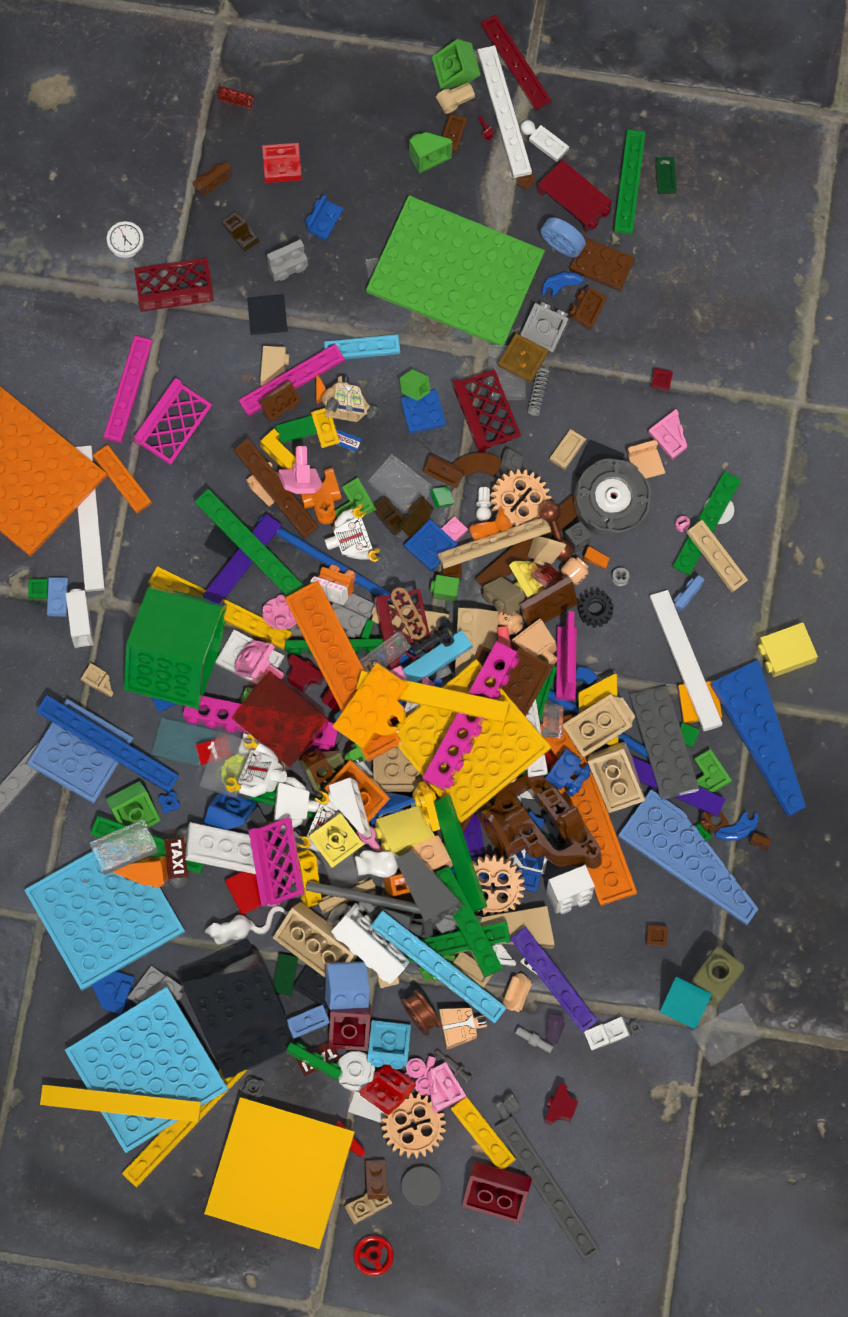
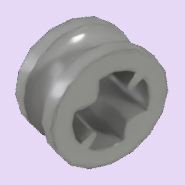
M621 567L613 571L612 581L616 586L621 587L628 583V570ZM617 574H619V575L624 574V579H625V580H622V579H619V580H618V579H617V576H618Z

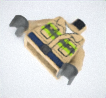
M348 376L338 377V383L327 389L321 399L326 406L325 417L358 422L365 415L370 419L373 416L378 419L381 411L378 407L370 406L366 402L358 386L349 385Z

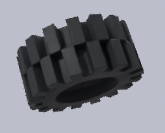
M595 590L591 594L590 592L586 593V596H583L580 601L578 610L582 622H586L589 627L593 625V628H596L597 625L602 627L604 623L606 625L613 614L614 606L612 599L608 598L606 593L603 595L602 591L596 593ZM592 603L601 604L603 607L602 614L592 615L589 612V606Z

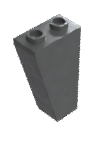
M411 850L395 859L426 923L438 924L443 920V917L454 915L460 911V908L464 907L462 901L416 852Z

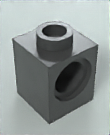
M580 521L565 531L564 540L572 544L573 552L576 553L590 544L591 535Z

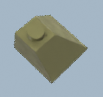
M339 751L321 752L327 759L333 772V777L320 784H316L303 760L299 761L305 777L319 800L323 798V794L319 791H323L329 796V793L324 788L346 765ZM321 767L317 770L316 774L318 777H322L326 774L327 770L325 767Z

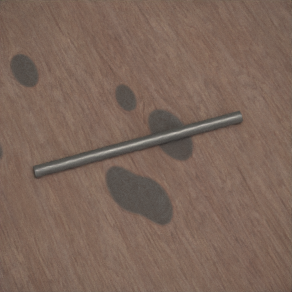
M311 881L307 883L306 891L421 914L416 903ZM447 915L442 918L454 921L452 915ZM476 916L477 920L481 924L482 917Z

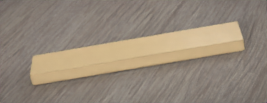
M540 518L438 553L437 555L445 569L549 533L551 529L547 521Z

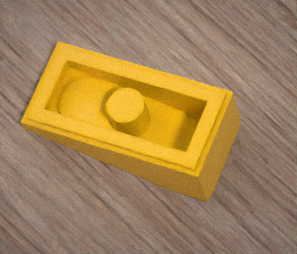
M325 408L310 413L321 448L340 443L333 418L325 417Z

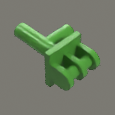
M356 743L351 745L353 750L345 754V760L348 762L349 760L358 759L360 763L366 760L360 746Z

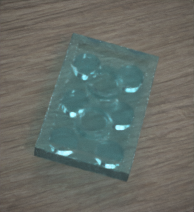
M161 718L152 756L209 769L210 763L200 764L195 745L217 739L218 731Z

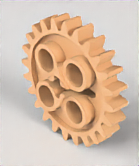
M519 469L516 470L515 475L512 471H509L508 476L503 474L501 476L502 480L498 479L496 481L498 485L492 487L496 491L490 494L491 497L495 498L490 501V504H495L492 511L499 512L501 508L505 509L504 515L510 519L514 527L540 519V507L551 499V496L546 495L549 489L543 488L546 482L540 484L539 480L541 477L539 476L535 479L533 478L534 472L529 476L527 475V470L522 474ZM516 483L522 485V487H523V490H522V491H520V490H518V489L516 488V486H515ZM528 488H531V491L517 506V508L513 512H510V509L525 493V491ZM530 496H535L537 503L532 502ZM504 497L510 498L512 503H505ZM519 509H522V510L525 511V513H526V516H525V517H523V516H521V515L519 514V512H518Z
M486 854L485 860L478 857V864L472 861L481 889L488 894V897L485 898L487 907L482 909L483 916L487 912H490L491 916L495 912L498 914H502V911L509 913V907L515 910V903H521L518 897H524V893L520 890H525L526 885L520 884L525 881V877H519L522 874V870L516 871L518 864L516 863L511 866V859L505 862L504 855L497 859L496 854H494L492 859H490L488 854ZM486 872L489 878L482 879L479 873ZM505 873L508 875L509 879L502 880L500 879L499 874ZM491 883H495L496 889L492 888ZM504 892L508 895V898L501 899L498 893Z
M410 1093L409 1099H405L390 1115L385 1114L388 1118L382 1119V1122L387 1124L381 1127L382 1131H387L383 1138L390 1139L387 1142V1146L394 1144L393 1152L397 1149L400 1150L399 1156L406 1152L408 1159L411 1153L414 1154L416 1159H418V1153L426 1157V1150L433 1153L432 1146L438 1148L437 1140L443 1141L444 1139L440 1135V1133H446V1130L441 1128V1126L446 1125V1121L440 1120L444 1117V1113L438 1114L437 1112L434 1114L432 1101L430 1103L427 1102L428 1096L422 1100L420 1093H418L416 1098H413L412 1093ZM416 1109H423L425 1115L422 1118L416 1117L414 1115ZM402 1115L407 1121L402 1125L397 1124L395 1121L396 1117ZM426 1119L431 1120L428 1123L419 1124L417 1126V1130L409 1128L401 1133H397V1130L410 1127L411 1122L413 1121L415 1124H418ZM424 1127H429L432 1130V1134L427 1137L423 1136L421 1130ZM405 1134H410L413 1136V1141L407 1144L403 1142L402 1137Z

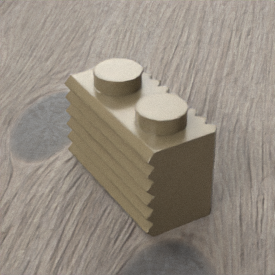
M503 577L483 586L485 602L491 603L499 612L502 611L507 615L521 609L520 604L525 601L523 590L521 591V589L514 586V584L512 585Z

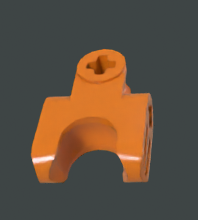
M333 468L324 470L326 478L322 483L321 489L315 493L300 494L304 508L314 507L317 519L322 524H330L335 520L336 514L333 501L341 500Z

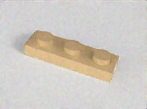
M364 879L358 882L356 887L350 889L367 893L371 890L375 891V884L372 879L369 881ZM329 895L322 898V901L318 904L321 913L324 914L342 903H349L353 900Z

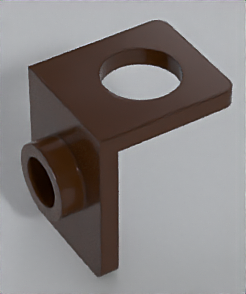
M318 748L301 757L309 768L316 784H320L333 777V772L327 759ZM325 767L327 770L326 774L318 777L316 774L317 770Z
M722 811L719 814L721 824L718 826H714L710 820L713 815L706 814V812L702 813L700 824L710 835L729 824Z

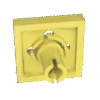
M514 561L509 565L518 580L514 583V586L521 589V591L523 590L527 597H534L541 591L548 589L547 582L540 578L539 569L532 561Z
M341 813L309 836L332 868L364 846Z

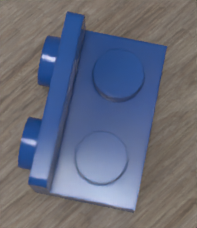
M323 195L321 200L318 199L314 205L315 210L312 215L309 214L305 224L307 225L308 233L327 241L343 213V208L327 201V196Z

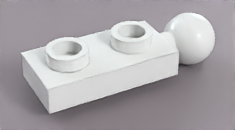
M526 120L521 124L522 133L525 135L531 134L529 141L556 162L569 150L568 145L540 125L536 130L534 123L530 120Z

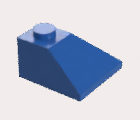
M222 788L209 805L203 824L224 830L243 825L258 803Z
M388 792L386 794L390 798L389 801L376 815L379 819L415 807V800L411 797Z

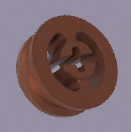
M415 990L412 997L407 1000L402 999L401 1003L418 1029L427 1036L429 1035V1030L435 1026L439 1028L441 1023L428 1002Z

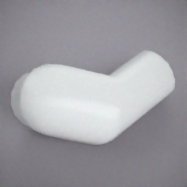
M346 903L332 909L327 922L332 925L342 914L345 915L351 907L347 906Z

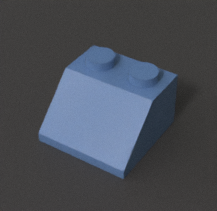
M364 962L327 963L325 1001L329 1009L368 1008L370 989L367 966Z

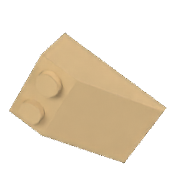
M626 742L589 755L588 764L609 813L645 801L638 774Z

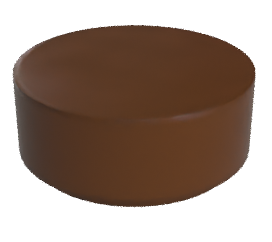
M534 174L517 177V185L522 189L531 188L535 182Z

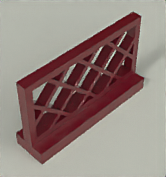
M208 258L134 268L140 312L214 301ZM205 264V269L201 273L194 270L197 265ZM178 268H185L187 270L183 276L176 272ZM162 270L169 272L165 278L157 274ZM148 273L150 277L144 281L139 278V274ZM190 273L198 276L193 282L186 279ZM172 275L179 279L175 285L168 281ZM153 278L161 281L157 287L149 284ZM203 279L208 283V286L199 287L196 283ZM182 282L190 285L187 289L178 288ZM164 284L171 288L167 292L160 291ZM145 287L153 290L150 294L142 295L141 293Z
M495 369L462 381L460 379L453 381V390L478 453L486 452L488 448L521 437ZM493 376L495 380L493 387L483 384L485 378ZM474 383L478 387L476 392L472 393L467 390L465 385ZM481 387L490 390L487 399L477 395ZM493 392L501 395L499 404L489 400ZM475 398L485 402L481 410L473 406ZM487 403L497 407L494 415L484 411ZM499 409L507 411L508 416L506 420L496 417ZM482 415L491 418L488 426L480 423L479 420ZM494 420L503 423L500 432L490 428ZM508 425L514 428L515 434L508 436L502 432L505 426ZM488 431L498 435L495 441L488 443L486 439Z
M421 590L407 591L409 595L417 594L418 603L415 608L416 610L418 606L420 608L418 613L421 615L426 627L425 637L427 640L430 638ZM403 593L396 594L394 598L400 600L402 605H409L399 598L404 596ZM390 595L376 597L374 601L388 670L390 671L401 666L399 659L403 653L413 659L410 664L418 659L416 655L414 657L405 651L410 642L415 643L416 641L401 632L405 627L404 625L400 630L393 627L392 620L395 616L399 617L397 611L395 612L389 608L387 599H390ZM413 610L407 619L411 618V616L413 615ZM409 622V623H408V624H410V625L412 624L413 627L416 628V631L414 632V634H416V633L418 632V630H419V631H422V629H421L420 627L417 628L416 625L413 624L412 622ZM399 634L409 640L404 649L396 645V639ZM430 646L425 651L428 653L431 650H433L432 646Z

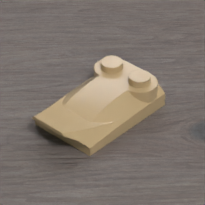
M610 694L564 723L562 727L577 752L584 758L630 729L635 715L623 698Z

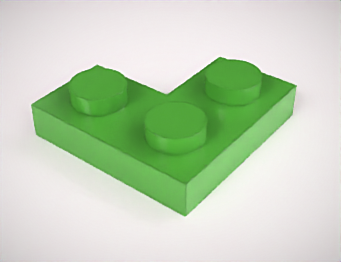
M359 478L342 487L350 502L335 510V514L338 518L342 512L355 509L359 504L363 505L359 511L362 513L367 512L363 517L377 510Z
M711 749L694 759L703 773V776L697 779L698 787L715 793L732 782Z

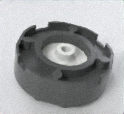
M608 458L596 462L581 475L575 485L573 506L578 519L588 530L598 535L618 537L631 532L643 521L650 507L651 488L647 478L645 479L637 466L628 461Z

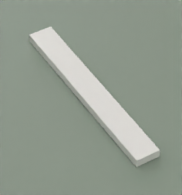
M494 45L477 49L513 177L530 175L532 170L496 47Z
M91 446L75 447L93 462ZM95 489L78 507L86 592L105 590Z
M668 590L650 595V601L703 731L722 726V721Z

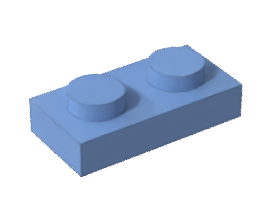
M698 575L695 580L692 578L687 583V590L684 593L680 592L674 600L677 612H682L703 586L705 579Z
M49 578L48 616L67 617L66 593H68V578Z
M323 1005L287 1020L294 1039L330 1024Z

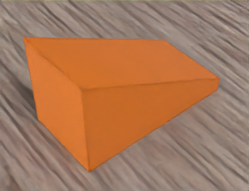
M317 375L316 402L319 404L322 402L321 399L327 390L319 375Z
M588 546L584 556L585 562L606 569L610 560L609 557Z

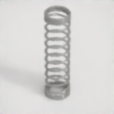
M539 368L538 374H536L537 378H535L536 382L534 383L535 386L533 387L534 390L530 399L531 403H529L530 407L528 408V413L534 416L540 415L541 408L539 406L542 404L540 402H532V399L543 401L537 397H544V395L539 393H545L541 389L546 388L542 385L547 384L543 381H547L548 379L545 377L549 376V370L546 368Z

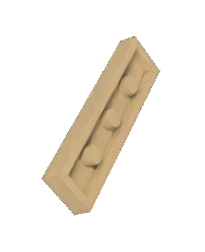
M703 520L686 531L731 592L748 581Z

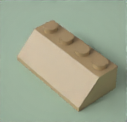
M458 608L457 633L463 630L473 648L456 658L455 677L475 661L479 646L489 649L494 647L498 638L499 612Z
M301 902L291 908L273 937L274 940L325 978L327 963L354 962L358 955H354L349 950L347 945L334 937V934L331 932L334 927Z

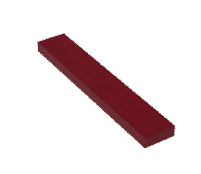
M497 15L481 22L480 26L493 46L495 45L496 51L534 110L537 111L550 104V97Z

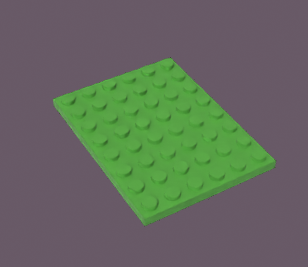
M409 195L369 282L366 293L503 348L545 250Z

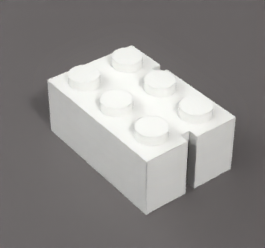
M586 865L549 879L546 894L555 914L559 912L565 914L571 911V907L574 905L582 907L590 903L589 900L592 898L595 886Z

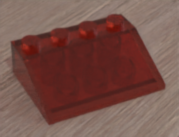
M271 671L260 680L232 717V720L261 744L271 749L289 768L328 727V719Z

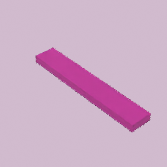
M134 336L104 433L105 440L121 444L123 442L153 344L151 339Z
M336 344L242 397L239 399V402L249 417L262 410L258 401L286 382L290 381L296 390L315 379L317 375L320 376L343 363L345 358Z

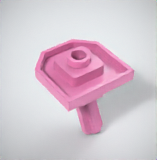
M297 446L296 464H293V469L279 470V478L285 490L295 494L315 493L321 489L322 482L316 469H310V465L307 464V447Z
M254 640L243 648L235 662V673L239 676L256 679L258 674H265L277 683L284 676L281 671L270 665L271 662L268 658L275 648L270 643Z

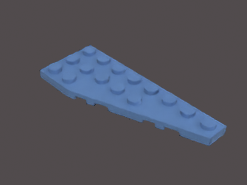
M650 790L645 797V801L637 808L618 835V838L747 926L758 911L757 906L747 893L742 890L734 876L729 873L724 863L707 841L705 842L686 814L666 799L661 800L659 794Z

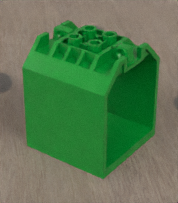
M156 585L148 587L126 644L124 690L199 710L219 654L226 621H224L227 604L210 602V599L190 595L182 591L156 588Z

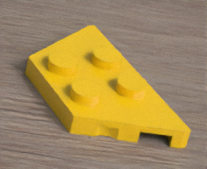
M613 674L579 692V714L610 694L617 697V674ZM618 736L606 744L610 746L617 745Z

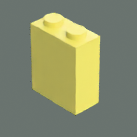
M804 623L761 637L759 645H757L760 655L765 657L766 670L768 673L771 672L773 677L815 663L818 658Z
M417 806L376 819L375 828H373L376 839L381 841L382 851L393 852L398 856L408 853V849L435 837L430 826H426L421 809Z

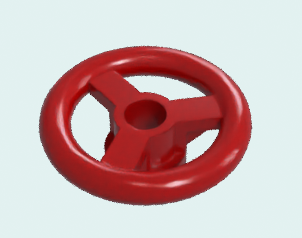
M368 1236L356 1245L353 1257L356 1267L363 1274L379 1276L387 1272L391 1267L394 1252L386 1239L380 1236ZM378 1242L377 1246L369 1247L366 1252L361 1251L365 1244ZM385 1247L388 1258L386 1264L382 1267L380 1264L381 1250ZM376 1252L378 1256L372 1259L370 1254ZM360 1258H366L370 1263H374L376 1270L365 1268Z

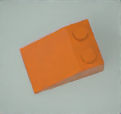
M349 760L324 789L329 793V785L348 778L356 780L369 823L390 798L358 763Z

